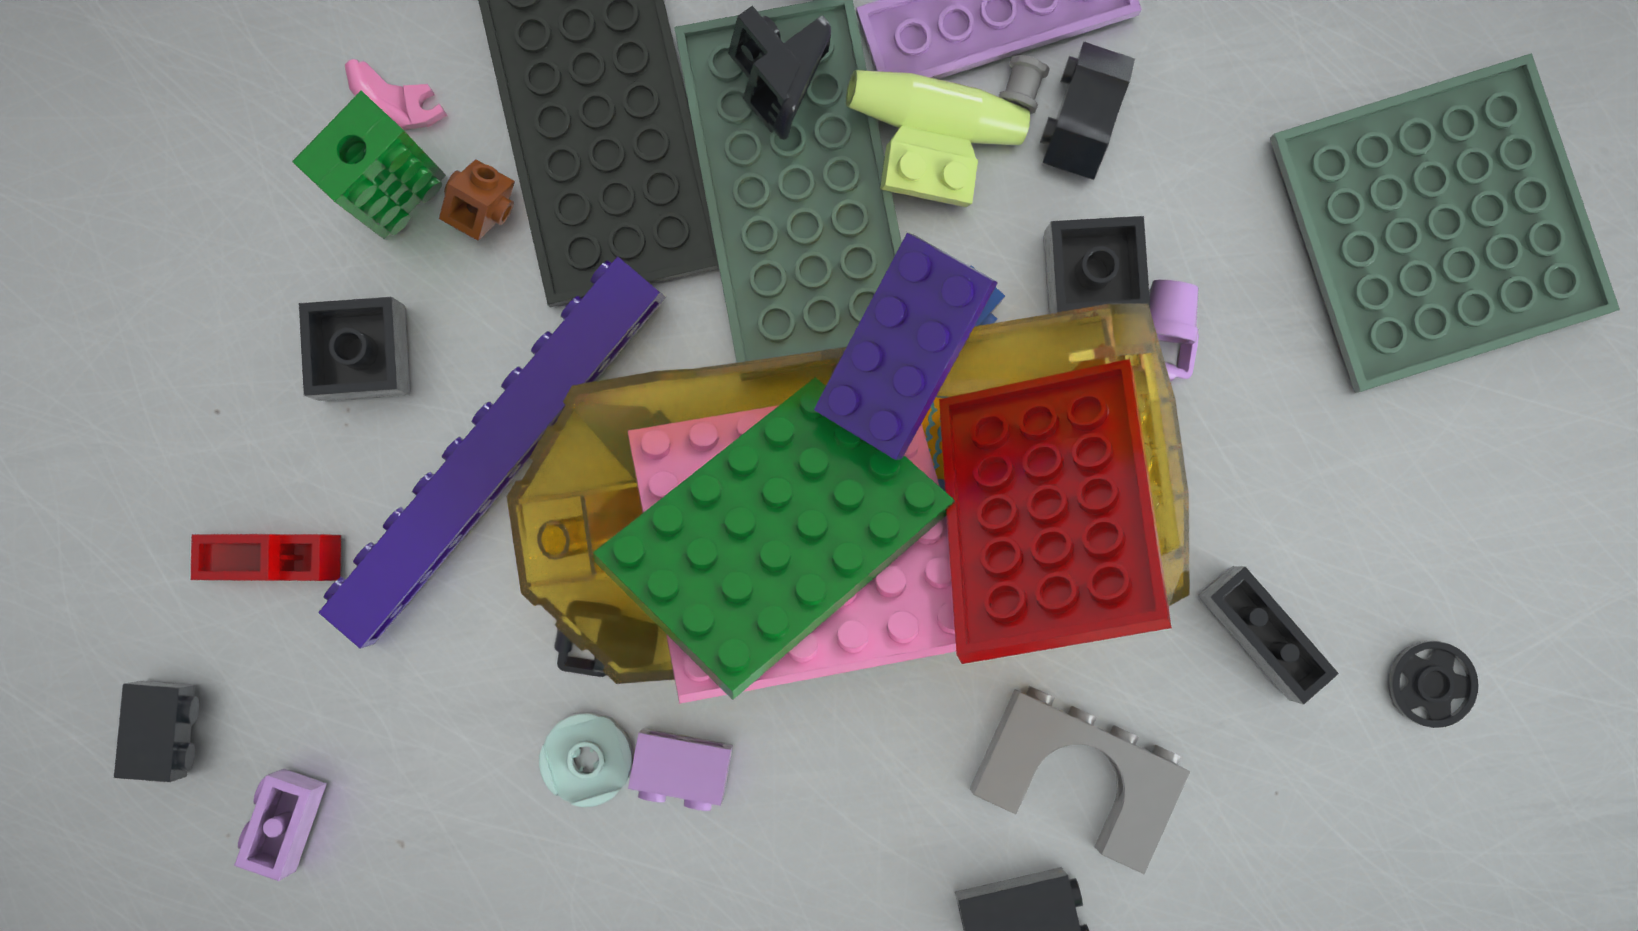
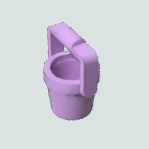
M1159 279L1152 282L1149 292L1150 309L1144 312L1136 321L1130 354L1132 367L1144 370L1145 374L1149 377L1165 381H1172L1174 378L1188 379L1191 377L1199 340V329L1196 327L1198 286L1173 280ZM1150 339L1181 344L1177 368L1174 364L1156 359L1147 360Z

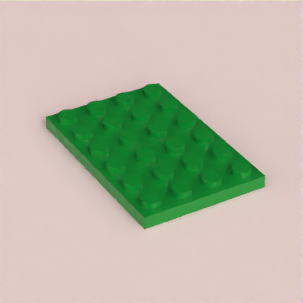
M816 377L593 552L594 562L732 700L947 516V509L955 502L950 495L906 456H903L900 460H895L816 412L814 408L826 387Z

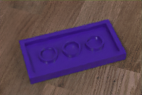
M906 233L814 410L895 460L902 459L998 282L916 235Z

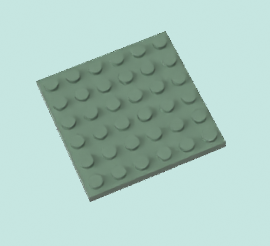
M1532 53L1280 131L1270 137L1355 393L1620 310Z

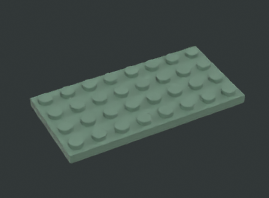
M816 0L758 11L762 17L767 16L775 23L783 43L822 15L831 26L829 52L821 59L793 119L789 137L785 140L780 139L775 132L771 133L743 99L749 78L728 54L738 15L674 27L740 379L840 360L902 243L892 192L880 189L885 157L877 119L846 106L847 88L854 70L867 71L853 0Z

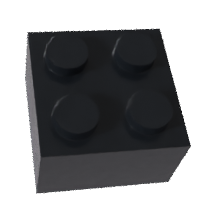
M1144 216L1050 222L1044 231L1050 321L1141 316L1150 309Z
M393 297L299 303L304 396L318 401L410 395L404 304Z

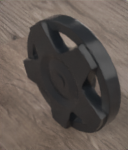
M1424 641L1414 644L1398 655L1390 672L1389 688L1394 705L1407 719L1422 726L1441 728L1459 722L1471 711L1478 695V676L1473 663L1464 652L1448 643ZM1434 649L1426 660L1415 655L1423 650ZM1455 658L1463 666L1466 676L1454 672ZM1402 673L1407 682L1400 689V676ZM1465 698L1461 706L1451 714V701L1453 699ZM1422 706L1429 719H1424L1411 710Z

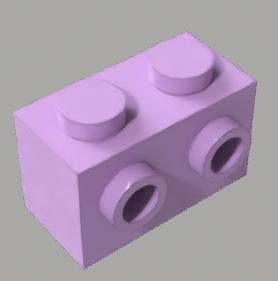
M642 729L638 733L628 789L639 791L638 798L643 800L665 802L666 796L685 799V807L711 811L712 804L721 806L733 745Z
M286 769L266 775L259 783L255 792L253 802L256 806L251 820L245 825L239 837L238 848L240 851L234 866L277 881L296 872L327 783Z

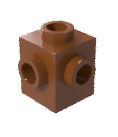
M475 159L462 172L456 170L450 176L444 189L445 197L439 219L479 241L496 223L502 225L508 219L514 206V201L510 200L515 181L501 174L492 166L485 165Z

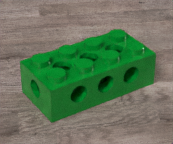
M362 90L292 161L336 204L383 239L389 234L395 235L399 233L410 221L411 216L409 213L421 201L425 203L431 200L441 189V180L446 176L415 141Z

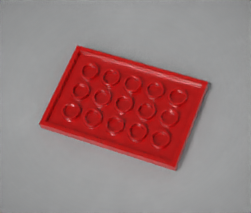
M1130 359L939 399L945 492L955 500L947 509L956 655L961 664L1172 628L1134 371Z

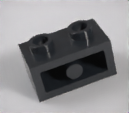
M136 681L123 684L114 778L172 782L187 777V771L192 768L195 758V747L193 743H190L192 724L196 722L199 714V699L195 696L196 685L152 681Z

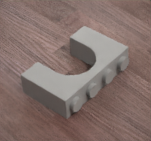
M1029 686L1026 694L1015 689L970 787L973 795L1017 814L1038 766L1050 753L1068 745H1087L1099 749L1113 766L1117 780V793L1112 809L1094 847L1101 855L1145 874L1190 774L1189 770L1178 765L1181 756L1158 745H1155L1152 753L1136 746L1139 737L1113 725L1110 733L1093 726L1097 717L1074 706H1071L1068 713L1052 707L1055 698Z

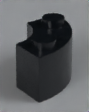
M1084 41L1078 58L1068 57L1060 80L1061 83L1067 84V88L1057 118L1048 117L1040 139V143L1048 145L1043 160L1044 164L1092 180L1095 179L1108 148L1117 115L1130 83L1135 58Z

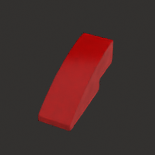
M192 534L190 580L336 581L341 575V535Z

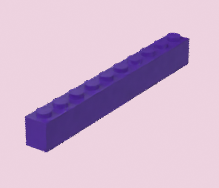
M618 256L612 263L607 260L599 266L590 279V282L594 285L583 298L576 296L567 304L560 315L564 321L553 334L547 331L536 341L531 349L534 356L523 369L518 366L509 373L501 385L505 391L495 403L492 404L489 401L477 411L471 421L475 426L464 439L461 437L456 438L442 454L445 462L435 474L428 472L419 480L412 490L416 497L405 509L399 507L387 518L383 524V528L386 530L384 535L376 544L373 542L368 543L354 558L353 563L357 567L347 579L339 578L324 594L323 598L327 602L318 613L359 649L375 644L573 409L571 404L584 396L666 298Z

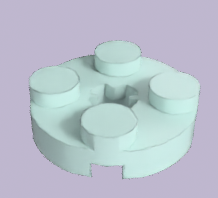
M589 712L569 716L556 724L546 737L539 755L540 773L547 788L554 795L560 796L563 800L571 802L570 804L578 807L598 806L612 799L629 780L633 764V749L626 732L613 718ZM580 747H590V752L594 750L597 752L599 760L593 765L594 771L584 772V766H581L580 769L577 768L574 758L581 755Z

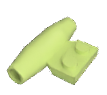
M854 70L847 88V107L899 128L886 145L881 190L968 207L973 202L978 159L975 157L971 143L1021 145L1029 130L1030 111L1028 109L970 86L913 73Z

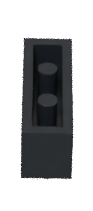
M1232 566L1198 596L1289 701L1305 704L1339 674L1246 566Z

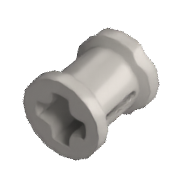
M1012 56L1009 63L1012 72L1006 90L1000 92L999 97L1024 107L1030 111V114H1033L1038 106L1035 98L1041 80L1048 76L1050 68L1047 64L1029 56Z

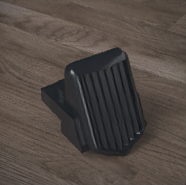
M752 5L737 17L728 54L749 78L743 96L744 101L771 133L775 132L780 139L785 140L789 137L793 119L821 59L829 52L831 26L822 15L783 43L775 23L767 16L762 17Z

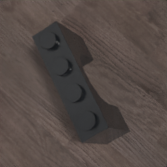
M1062 867L955 892L964 931H1089L1087 924H1079L1076 907L1083 906L1077 879H1069L1068 874Z

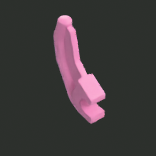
M352 59L345 64L349 89L354 96L362 90L403 130L429 127L447 116L440 104L430 110L423 109L424 101L435 95L428 84L403 85V87L387 84L364 61L359 62L356 59Z

